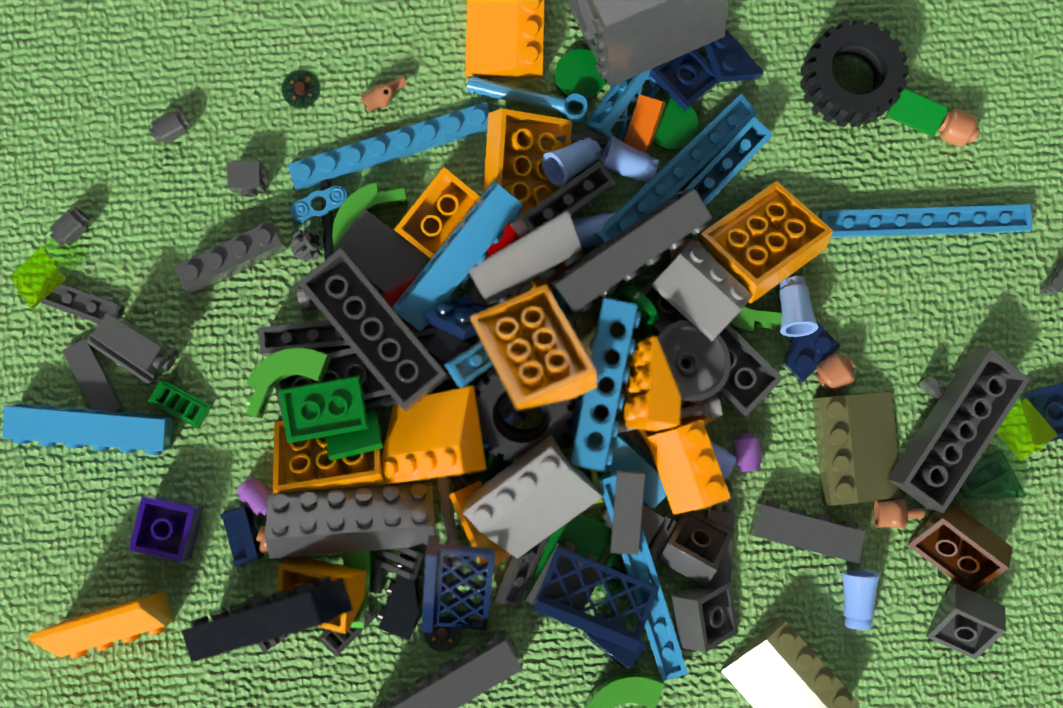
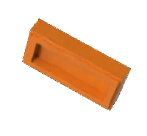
M639 94L624 143L649 153L666 103Z

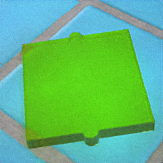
M42 246L9 276L18 289L17 294L21 295L32 309L66 280V277L57 266L58 261L54 260L46 248Z
M1027 398L1010 410L996 432L1020 461L1037 450L1042 451V446L1058 436L1056 431Z

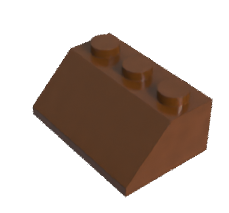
M954 502L950 503L944 514L932 510L908 542L910 548L960 586L973 592L1009 569L1013 550L1011 545Z

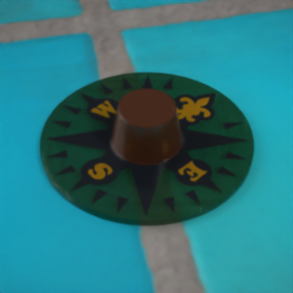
M296 70L288 74L284 79L282 95L291 106L306 108L314 104L318 99L320 83L311 72Z
M447 611L440 614V617L451 618L454 616L451 612ZM433 626L432 633L423 632L426 643L432 649L441 652L454 649L460 643L463 635L462 628Z

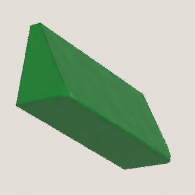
M904 89L900 93L901 97L888 109L886 117L934 137L949 108Z

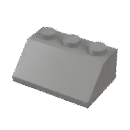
M693 240L651 285L711 341L731 322L753 296Z

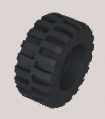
M854 20L851 25L849 21L840 22L837 27H830L817 39L804 58L805 62L801 66L800 72L804 76L800 81L801 89H806L807 91L803 97L806 103L812 102L814 107L811 110L816 115L820 112L824 115V121L830 123L832 120L837 121L836 125L840 127H845L848 123H850L851 127H860L863 123L869 124L878 117H881L901 97L900 93L907 84L904 78L909 74V67L903 64L907 60L905 51L900 52L899 50L902 44L897 38L893 40L889 36L891 32L888 29L884 28L882 31L877 28L878 24L874 22L864 25V20ZM840 55H854L864 60L874 75L873 90L868 94L858 95L847 92L839 86L832 72V61L834 58Z
M495 366L486 370L483 376L479 378L474 391L482 445L488 444L490 446V453L496 456L499 452L504 455L503 460L511 462V458L519 459L550 435L555 439L558 446L565 444L568 433H571L574 426L575 397L548 403L549 414L541 425L531 429H519L505 422L498 412V400L507 389Z

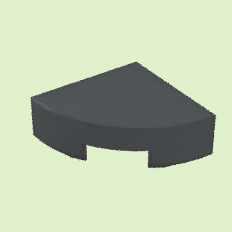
M934 376L924 377L917 384L937 402L945 391L939 388L941 383Z

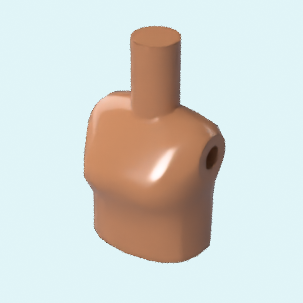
M402 75L389 83L374 86L360 94L359 97L365 109L371 112L377 108L387 107L393 92L406 86L407 82Z
M903 498L873 502V522L876 528L907 527L908 518H924L925 516L923 508H908L907 502Z

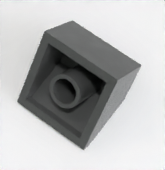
M694 510L684 512L658 561L700 585L707 587L717 571L735 532Z
M731 582L710 583L707 587L702 585L691 586L672 596L681 648L706 653L738 633Z
M955 584L941 599L928 629L927 638L976 660L1006 632L1005 606Z

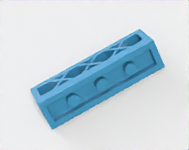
M652 69L613 85L588 119L586 125L592 131L602 133L609 139L611 135L614 136L610 132L611 128L616 122L620 121V130L614 137L623 141L633 112L627 115L629 103L635 100L636 106L639 94L654 98L661 88L650 76ZM650 79L649 90L646 94H642L643 83Z

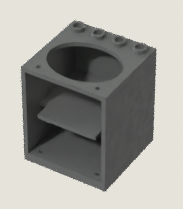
M567 0V5L598 63L596 68L601 79L606 78L611 87L725 37L729 0Z

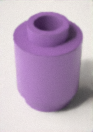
M753 433L737 434L738 440H733L736 466H739V471L761 470L760 463L763 460L759 437H754Z
M250 477L236 492L240 495L239 499L256 516L260 514L266 516L267 494L273 493L259 479L255 480L253 477Z

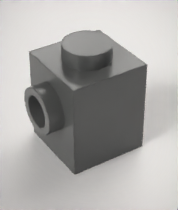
M260 161L227 162L229 190L234 194L241 193L244 197H256L258 193H265V185L269 184V172Z

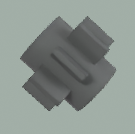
M308 228L304 232L300 229L292 235L295 240L290 243L295 257L307 262L310 259L314 261L322 255L319 250L324 248L319 233Z

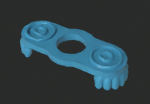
M333 186L323 191H314L308 197L292 204L290 209L291 216L299 224H306V220L314 217L325 216L331 210L341 207L350 196L349 191L342 186ZM319 196L325 198V208L321 211H315L312 207L314 198Z

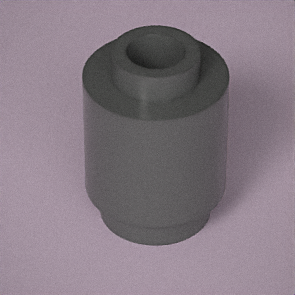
M178 109L175 112L171 110L152 121L153 127L149 131L157 143L162 141L167 145L186 134V130L191 128L182 111Z
M74 207L71 211L67 210L50 227L52 231L50 236L61 246L65 243L71 246L88 229L87 225L91 220L82 211Z

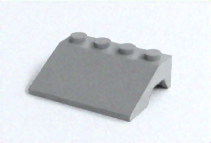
M565 212L469 270L474 285L488 307L508 301V297L517 292L519 295L526 293L533 288V282L540 278L542 281H546L556 274L555 269L564 264L567 268L580 260L578 255L581 254L582 247L569 213Z
M550 435L465 498L463 513L483 535L518 559L600 500L603 495L583 471L577 470L561 453L555 439Z

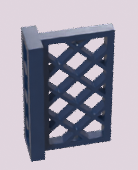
M429 535L425 561L421 632L432 633L433 626L487 631L495 557L494 548L440 543V536ZM444 554L456 555L460 559L451 563L444 557ZM476 557L489 558L487 562L480 566L473 559ZM464 564H467L472 569L466 574L458 569ZM451 572L457 579L449 582L443 576ZM477 575L485 580L478 585L471 580ZM463 583L470 588V590L464 593L456 588ZM451 592L455 598L448 601L442 595ZM477 594L483 600L474 603L470 597ZM461 602L469 607L462 612L455 607ZM447 610L454 615L451 618L440 617V614ZM476 613L482 620H471L468 616Z
M556 547L537 598H535L531 608L537 613L637 652L641 642L639 640L659 588ZM563 555L570 558L575 569L560 575L556 567L559 556ZM575 560L585 565L578 567ZM588 567L595 568L600 579L585 585L580 571ZM555 571L557 577L551 579L552 574ZM601 571L608 573L610 575L603 577ZM577 573L582 587L567 593L562 579ZM618 577L622 580L625 589L611 595L605 581ZM559 580L565 595L557 599L544 596L548 585ZM626 581L633 583L635 585L628 587ZM602 583L607 598L593 603L587 589ZM639 587L650 590L647 600L636 606L630 591ZM584 591L590 605L580 610L574 608L570 597ZM627 593L633 607L618 613L613 599ZM567 599L569 605L561 603L560 601ZM610 601L615 616L606 620L599 618L595 607ZM643 608V611H642V613H641V615H640L638 609ZM592 609L594 615L586 613V611ZM634 611L639 620L635 632L626 629L621 620V617ZM617 619L618 622H619V625H616V624L611 623V622Z

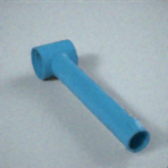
M479 75L470 76L467 91L471 92L474 96L477 93L564 114L565 119L572 120V124L575 125L581 124L587 117V100L580 94H571L565 99L479 78ZM573 105H579L583 110L575 114L570 112L569 108Z

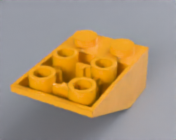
M651 337L635 344L632 356L627 355V364L630 370L627 383H625V390L628 392L627 403L623 410L626 428L659 431L678 426L680 422V393L657 337Z

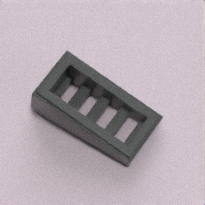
M369 607L364 628L355 629L350 627L348 632L351 635L349 637L344 633L326 629L318 639L337 657L369 625L377 614ZM331 631L342 642L341 645L329 635Z

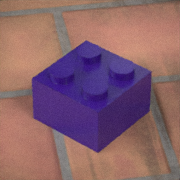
M155 495L142 496L129 550L179 562L191 559L204 506Z

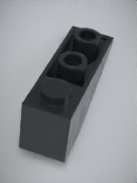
M400 554V557L414 562L413 556ZM397 562L396 566L411 572L412 568ZM398 575L396 580L391 579L386 594L390 595L387 605L382 604L378 613L377 620L381 621L378 629L409 640L421 611L417 576L416 580H411Z

